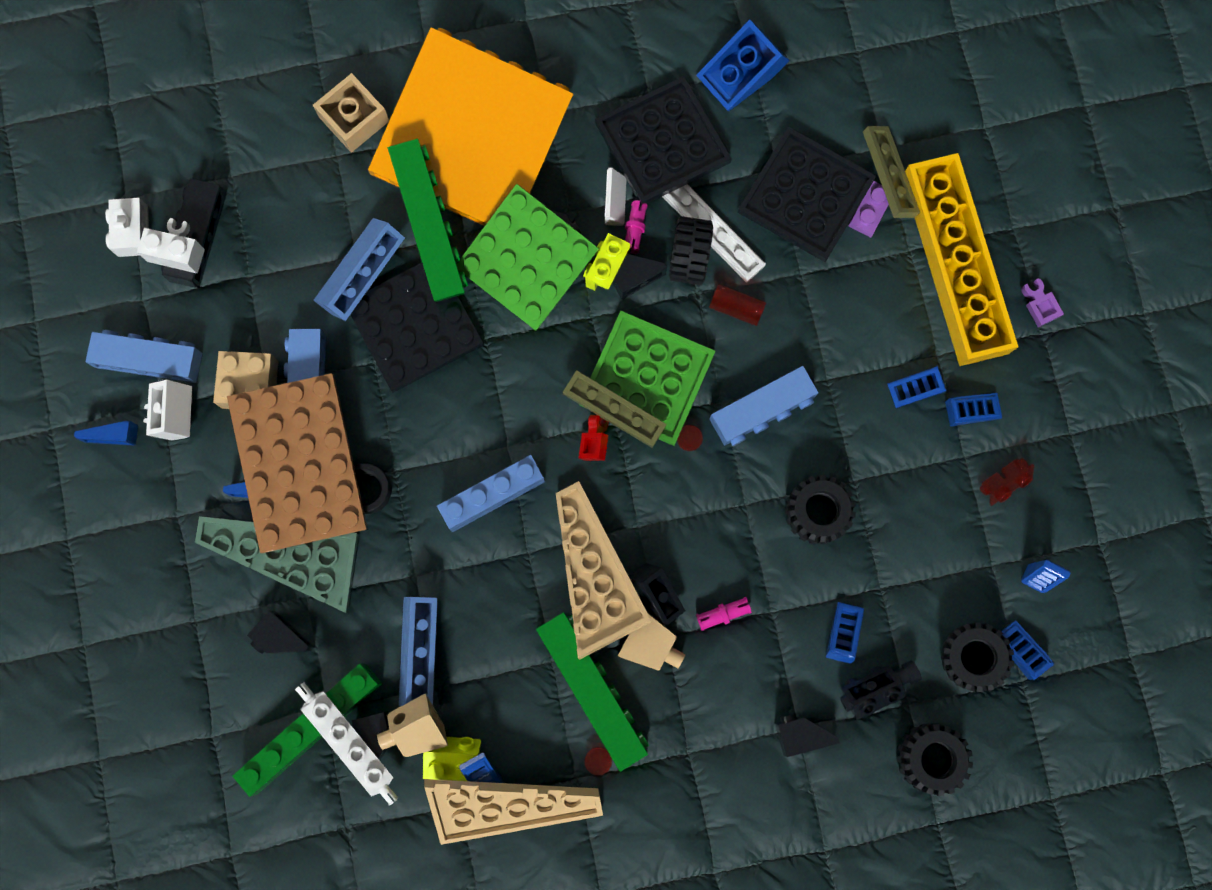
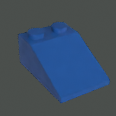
M749 19L696 76L725 109L730 111L770 81L790 60L763 30Z

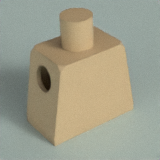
M650 615L649 617L652 622L630 633L618 654L620 658L658 671L664 661L678 669L686 655L672 647L677 636Z
M426 694L390 712L387 716L389 730L377 734V740L382 750L397 745L405 757L448 746L444 724Z

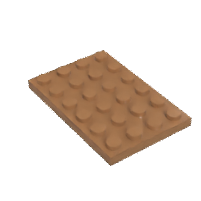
M333 373L227 396L260 554L368 530Z

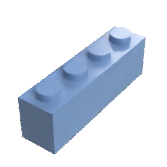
M373 218L315 297L314 301L331 315L346 321L405 237L388 222Z
M289 329V337L285 338V351L288 353V362L284 364V376L287 378V383L325 375L326 335L321 329Z
M103 330L102 333L92 332L85 362L95 368L193 383L197 382L202 352L196 349L193 343L179 341L178 345L170 344L169 340L154 337L153 341L144 340L143 336L137 334H128L127 337L118 336L119 333L110 330Z
M801 366L711 414L709 420L723 445L731 443L732 446H735L746 440V434L752 431L757 434L767 429L770 421L777 419L780 422L792 415L791 410L800 407L802 410L812 405L818 391L805 368Z
M529 455L437 505L449 530L454 532L541 485L545 480L533 457Z
M404 597L399 706H403L424 694L428 696L433 705L437 598Z

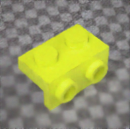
M609 233L604 242L600 241L597 246L599 250L595 254L596 258L593 264H588L583 275L587 288L594 291L597 286L605 289L610 288L630 249V243Z
M447 737L448 746L424 752L423 779L467 781L459 766L479 755L481 740L471 737Z

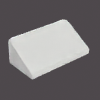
M608 168L605 223L606 225L623 226L625 222L626 178L615 169Z

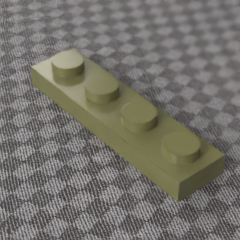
M867 126L863 134L893 217L915 218L920 213L889 126Z
M577 370L563 391V395L651 448L654 447L667 425Z

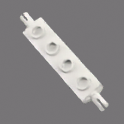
M305 682L300 684L307 693L305 694L299 686L295 689L305 701L301 708L303 714L372 797L380 793L389 806L394 802L387 795L389 793L394 801L399 798L388 786L393 776L323 691L314 695Z

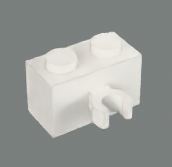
M140 198L109 200V209H106L105 212L106 221L109 224V233L106 234L107 247L118 257L139 256L137 250L144 228L149 229L148 206Z
M170 218L167 222L169 233L144 228L137 250L141 257L150 263L198 273L205 249L195 239L185 237L190 231V225L186 221H183L180 229L175 230L177 222Z
M170 380L149 384L148 404L144 406V409H147L148 412L147 418L143 421L147 423L146 435L167 440L190 437L192 386Z

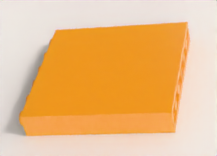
M430 28L368 171L370 175L399 187L387 147L418 139L420 146L426 145L430 160L425 161L428 171H434L438 185L434 186L433 189L436 197L441 195L444 208L485 226L516 184L520 185L528 193H531L572 100L573 93L569 92L570 89L563 84L556 83L554 85L547 82L546 77L539 73L532 72L530 74L522 70L523 67L513 61L506 63L500 60L499 56L492 51L485 50L483 52L476 49V45L466 39L459 41L453 38L452 34L445 29L438 28L436 30Z

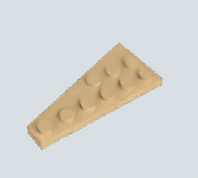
M578 481L557 492L556 500L565 554L577 655L580 660L652 621Z
M424 779V788L441 845L603 816L598 788Z

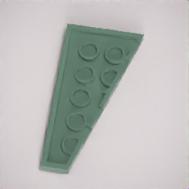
M199 516L195 543L342 612L348 613L359 534L350 533L260 554L254 522Z

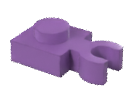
M1038 278L1033 282L1036 291H1032L1028 284H1025L1021 291L1025 297L1031 299V302L1026 307L1039 328L1061 317L1064 313L1052 292L1044 294V284Z

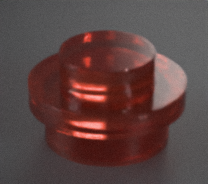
M686 425L682 427L677 443L685 451H694L702 444L703 435L696 426Z
M596 747L586 754L585 766L590 773L603 775L611 768L612 758L606 749Z

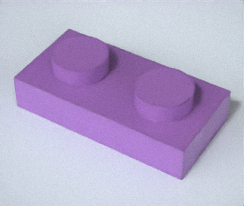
M873 181L848 226L870 238L889 205L881 184Z

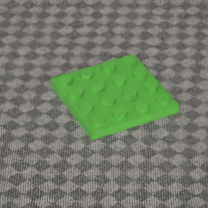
M516 184L456 265L460 272L464 271L465 276L537 331L599 248L520 185Z
M620 311L590 379L667 424L659 440L675 446L713 359L715 350Z

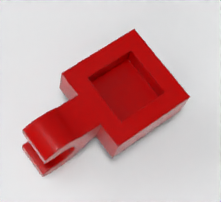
M590 415L588 419V433H582L578 459L605 461L609 435L603 432L607 430L609 422L598 415Z

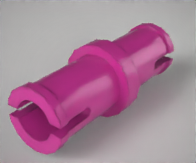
M639 200L632 202L629 221L625 225L627 231L625 241L630 243V254L639 253L641 235L645 232L646 227L644 219L648 205L643 204L639 207Z
M744 597L726 605H723V603L718 604V608L697 614L696 617L701 631L723 622L726 625L730 623L729 620L748 613L750 614L752 611L747 598Z

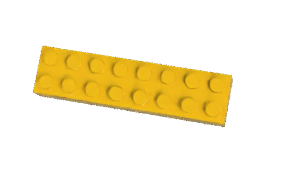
M956 153L910 164L905 172L920 213L915 217V221L959 366L1010 354L1019 346L959 154Z

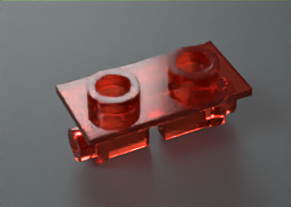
M718 284L709 308L757 326L766 302Z
M1015 459L1001 469L1006 478L1003 479L998 473H995L983 481L980 491L985 496L990 495V506H993L998 501L1000 503L1006 501L1018 487H1026L1033 480L1034 464L1028 466L1025 459Z

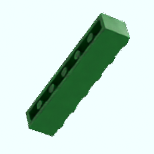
M414 139L387 147L434 301L438 302L465 294L464 287H468L464 271L459 273L456 262H460L457 247H451L448 237L453 236L449 221L443 222L441 212L445 211L441 195L436 197L433 189L434 186L438 185L433 170L428 171L425 161L430 160L426 145L420 146L419 140Z
M563 612L538 627L536 631L618 770L621 772L647 756L648 753L645 748L649 747V744L641 732L636 734L631 725L635 721L628 709L626 708L622 711L617 703L621 697L614 685L608 687L603 677L607 674L600 662L598 661L594 664L589 655L580 660L578 659L572 615L566 617Z
M359 664L332 687L326 695L340 713L346 717L383 683L366 664ZM302 714L232 777L249 797L257 795L319 741L322 736L308 718Z

